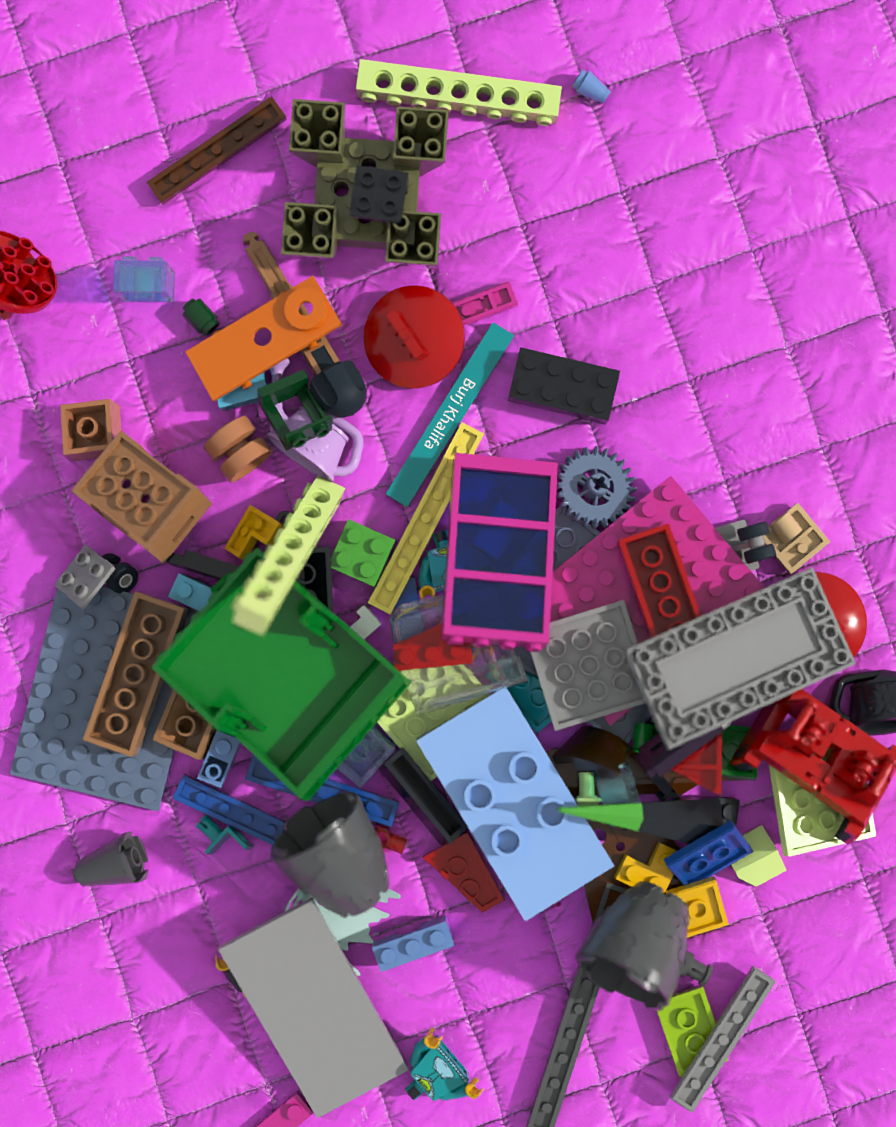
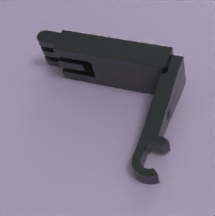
M282 511L276 516L275 520L281 523L282 519L291 512ZM185 550L184 556L172 553L167 559V562L172 566L216 580L222 579L228 572L237 571L240 567L189 550Z
M721 726L671 749H666L660 733L639 747L641 752L635 757L660 789L656 794L660 801H665L669 797H672L671 800L681 799L663 775L724 731Z

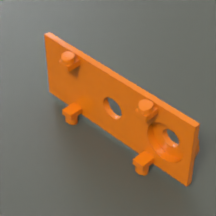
M314 275L291 289L282 291L276 298L226 328L215 331L212 336L185 352L214 402L242 386L243 390L253 386L250 381L251 379L303 348L308 347L310 351L319 346L317 340L342 326V323ZM305 302L311 303L313 306L312 312L309 315H301L299 313L301 304ZM261 329H267L272 334L270 342L264 346H259L254 341L255 334Z

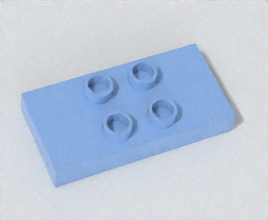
M506 686L500 687L416 739V742L525 921L614 867L586 818L561 813L557 810L559 807L578 805Z

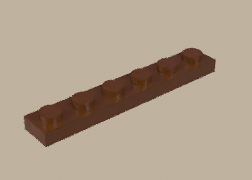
M271 96L147 181V184L161 204L164 205L279 126L287 118Z

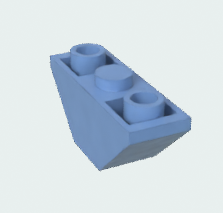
M217 730L197 779L222 788L237 758L242 743L235 736Z

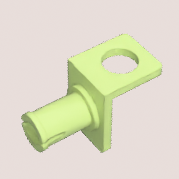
M579 772V796L574 799L578 806L599 805V802H602V798H597V795H595V772Z

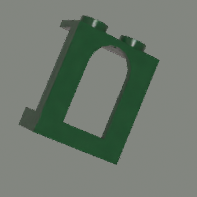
M304 369L257 389L258 404L285 450L293 447L299 448L307 441L316 437L322 438L332 431L333 417L332 415H325L308 386L309 377ZM297 396L312 423L291 432L275 405Z

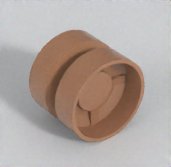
M247 416L239 417L222 426L203 446L213 462L228 457L221 465L220 471L229 483H234L260 466L273 452L263 437L248 442L257 429Z

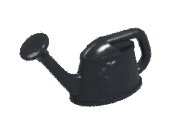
M883 669L841 676L833 687L830 709L841 715V718L850 721L869 736L896 733V671ZM848 684H853L850 686L849 715H846L840 709V702L844 687Z

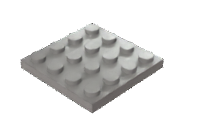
M624 600L550 622L549 644L540 652H531L555 731L646 703L623 651L638 644ZM542 625L524 630V632L542 633Z

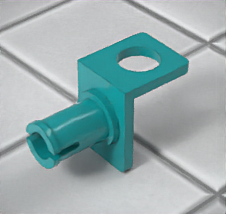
M208 815L201 819V823L198 822L196 824V827L211 840V845L205 850L207 855L214 854L230 836L246 850L254 847L237 828L227 826L224 830H221Z

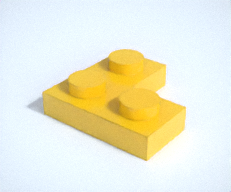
M249 505L224 549L244 560L245 556L252 551L257 540L267 546L270 544L275 545L274 539L280 528L285 529V527H283L282 523Z
M658 842L648 864L624 854L614 878L631 887L639 881L653 883L663 889L662 894H665L674 874L666 866L664 858L677 852V850Z

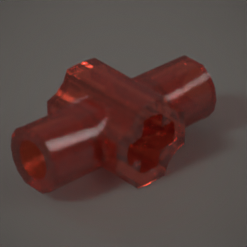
M386 825L373 826L378 835L380 832L386 833L385 838H388V840L382 841L383 848L400 854L403 853L408 838L391 833Z

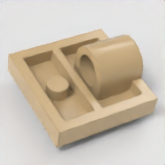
M795 503L768 526L769 534L763 535L765 545H774L776 556L774 557L789 575L830 543V540L799 503Z

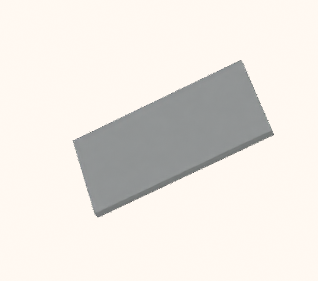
M813 567L623 650L666 749L674 748L856 664Z
M312 897L218 946L224 961L317 1118L409 1070L406 1061Z

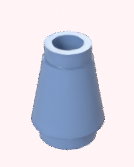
M584 69L581 70L571 86L576 89V93L601 104L604 103L611 92L590 70L587 72Z

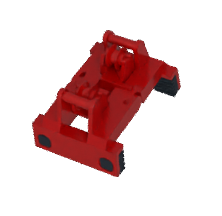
M804 688L762 707L729 763L743 772L748 769L757 768L763 760L806 791L815 794L816 798L845 817L834 837L849 845L860 838L896 773V746L893 744L891 747L886 748L850 721L841 718V715L805 692ZM787 714L796 719L790 730L778 731ZM830 749L831 752L829 753L827 759L823 761V756L825 755L826 751ZM866 781H870L867 787L863 788Z

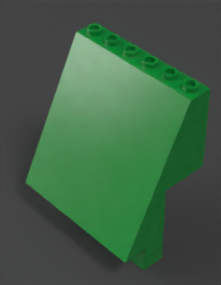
M256 548L245 556L243 564L237 571L229 574L223 587L209 597L208 604L201 611L193 615L191 623L185 630L180 631L174 637L171 646L157 656L156 663L151 668L216 730L235 736L301 800L309 801L412 682L394 664L296 580L263 636L232 622L236 612L232 607L239 594L244 595L243 589L248 578H254L255 575L253 573L260 560L265 561V553Z

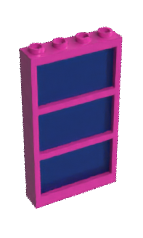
M455 453L452 463L441 640H447V644L462 645L463 642H470L475 647H489V644L500 645L499 648L505 650H513L515 647H526V651L540 652L549 644L558 463Z

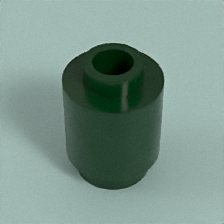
M192 298L182 308L184 310L182 316L199 334L202 333L205 337L210 335L220 324L217 320L218 316L201 298L197 300Z

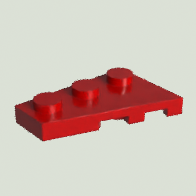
M467 831L459 835L451 844L440 846L422 856L426 862L430 863L439 874L455 886L482 913L505 900Z

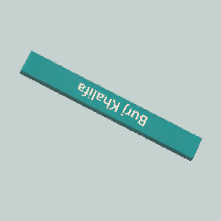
M494 322L491 324L386 492L387 496L408 508L514 338L513 334Z

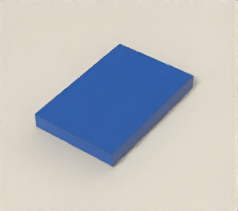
M730 820L664 858V862L683 885H687L711 877L754 851Z

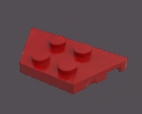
M722 732L671 770L717 795H722Z

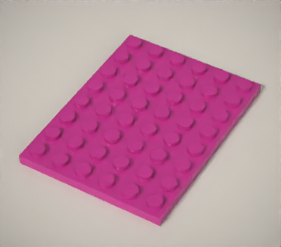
M670 476L553 571L550 622L624 600L637 643L639 644L650 639L617 541L667 523L670 525L701 616L765 587L679 484ZM535 586L512 605L530 629L542 625L544 586ZM633 707L602 717L611 726Z

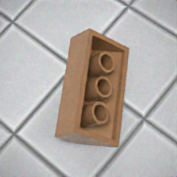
M173 689L153 741L197 760H203L206 758L217 730Z

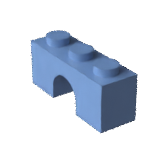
M445 915L423 923L421 927L402 935L395 933L373 941L372 949L380 972L450 948L454 946V938Z

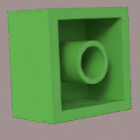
M348 519L331 557V568L376 587L396 540Z

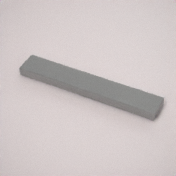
M752 965L669 1096L671 1100L693 1113L774 986L775 979Z

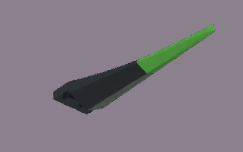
M706 796L641 803L559 807L557 810L561 813L690 844L730 820L736 826L740 800L728 797Z

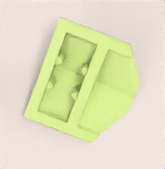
M762 825L743 834L754 852L732 864L738 878L757 887L786 871L777 848Z

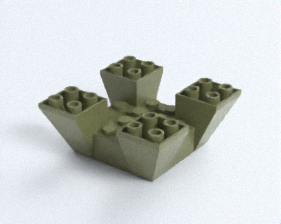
M293 99L289 152L315 166L317 174L314 204L285 202L281 255L334 259L339 246L386 249V263L437 266L441 213L418 212L420 177L445 163L449 110L397 106L394 141L346 138L344 102ZM367 165H372L378 169L408 172V193L405 195L402 221L400 223L371 220L369 223L363 224L359 222L360 218H353L350 215L356 166L366 167ZM345 188L348 190L345 196L340 197L336 195L337 190Z

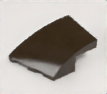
M582 726L552 755V758L556 765L573 763L578 772L596 770L600 779L614 778L619 776L618 766L625 763V757L628 755L631 747L627 742L608 731L596 727Z

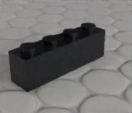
M403 747L395 750L377 766L441 846L451 844L468 828L462 818Z

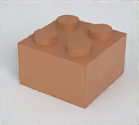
M111 399L60 405L63 455L73 461L98 458L116 435L122 431L120 406Z

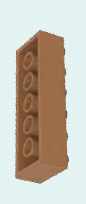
M135 591L83 738L84 741L130 757L139 754L164 679L151 667L156 663L157 656L167 650L173 643L174 637L182 631L189 608Z

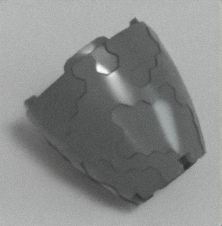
M341 790L337 795L322 800L312 807H302L284 823V830L272 846L270 857L281 871L300 890L311 896L324 908L343 918L348 917V914L350 916H357L365 913L379 902L381 898L379 893L381 891L385 893L389 889V873L382 843L363 807V802L356 793Z
M639 881L617 897V900L598 917L577 951L576 960L587 972L588 979L601 989L609 993L616 991L621 995L644 1003L649 1010L661 1011L663 1007L669 1005L680 974L683 971L686 959L685 950L689 925V909L687 904L675 894L669 892L666 896L662 894L663 889L660 886Z

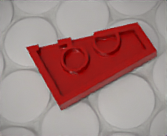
M468 612L452 618L451 625L469 627ZM441 623L393 645L395 667L399 671L472 664L471 643L463 642L462 645L447 644V640H441Z

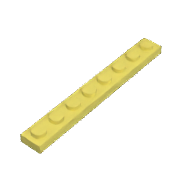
M461 422L368 604L391 615L450 501L452 463L455 453L474 454L484 433Z

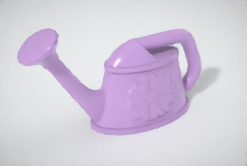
M285 359L270 368L272 383L282 379L283 371L291 364L289 359ZM282 402L275 405L291 432L312 423L303 406H300L296 413L288 417L283 411ZM322 408L326 416L331 415ZM332 415V431L322 438L316 437L307 441L299 448L293 447L285 450L271 424L270 432L265 435L271 444L312 474L331 482L334 481V476H346L352 474L357 469L363 449L361 432L345 419ZM346 432L353 438L351 457L348 464L338 466L344 446L349 440L348 436L344 433Z

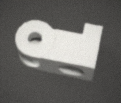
M363 605L357 611L361 618L351 628L362 638L366 639L383 623L367 605Z

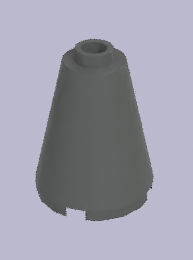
M131 831L121 834L76 862L73 869L75 881L81 886L140 883L146 880L148 869L144 870V863L148 862V857L142 841L138 836L133 837L131 835L133 832Z

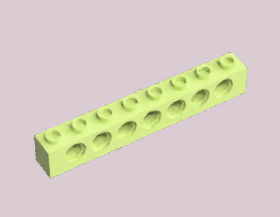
M360 59L356 85L357 97L365 102L381 100L393 106H400L403 103L411 104L413 108L433 107L449 110V112L456 110L461 111L462 114L467 116H475L476 113L485 114L491 119L508 117L512 121L519 123L526 122V120L536 121L537 124L542 126H550L551 123H557L562 86L363 59ZM381 80H386L390 85L386 88H379L377 83ZM408 83L415 86L414 90L410 92L404 91L402 87ZM430 87H437L440 92L436 95H430L427 90ZM456 90H461L465 93V96L458 99L453 97L452 93ZM484 93L489 95L490 99L486 102H481L477 99V96ZM511 97L515 100V103L506 105L502 102V99ZM535 100L539 102L540 107L533 109L527 103Z
M318 475L313 484L308 483L302 494L304 498L299 497L293 508L295 513L288 514L283 525L285 529L280 528L274 539L275 545L270 544L264 555L265 561L260 560L253 573L255 577L248 578L243 589L244 595L239 594L232 607L236 611L232 622L263 636L339 507L345 491L344 487Z

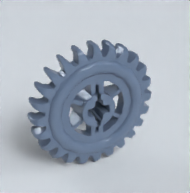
M595 446L590 454L588 447H585L582 450V456L576 450L573 453L574 459L571 456H567L565 458L567 465L564 463L559 465L562 473H557V480L561 481L557 482V489L561 492L556 494V498L563 499L559 507L568 508L565 513L566 516L574 514L573 522L576 523L579 519H582L583 527H586L591 522V526L594 529L598 527V523L603 528H606L608 521L612 524L617 520L616 517L620 518L624 514L623 511L627 512L632 508L627 503H632L636 500L635 497L629 495L637 490V487L629 486L636 478L626 476L632 468L622 469L625 459L616 463L617 453H614L610 458L607 457L608 448H605L599 454L598 447ZM588 471H593V474L589 478L583 474ZM595 483H597V484L599 485L598 488H597L598 490H596V489L594 488V487H595ZM610 483L612 485V492L609 491ZM577 484L582 486V493L580 494L578 492ZM585 496L587 499L592 500L593 505L586 503L581 497ZM600 498L607 502L602 505H597L598 499Z

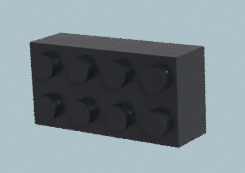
M520 347L507 401L606 424L609 421L620 371Z

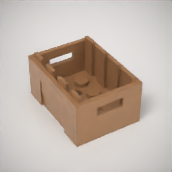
M123 431L116 435L71 490L89 507L163 564L212 505L211 501L195 485L179 473L177 475L174 474ZM127 480H130V487L124 489L123 483ZM150 495V500L147 503H142V497Z

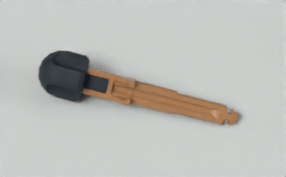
M251 231L243 236V245L249 244V247L245 248V252L271 294L270 298L274 299L282 291H287L293 286L287 281L264 240L256 241L258 240V234ZM301 304L299 313L301 315H309L304 304ZM324 336L317 340L319 346L312 351L308 347L300 350L314 374L309 388L319 405L328 414L339 418L353 416L363 407L366 401L367 389L365 383L352 361H339Z

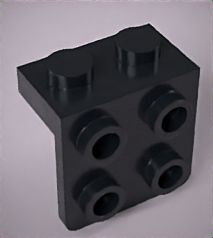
M356 166L350 215L353 218L400 223L402 221L405 195L408 193V172Z

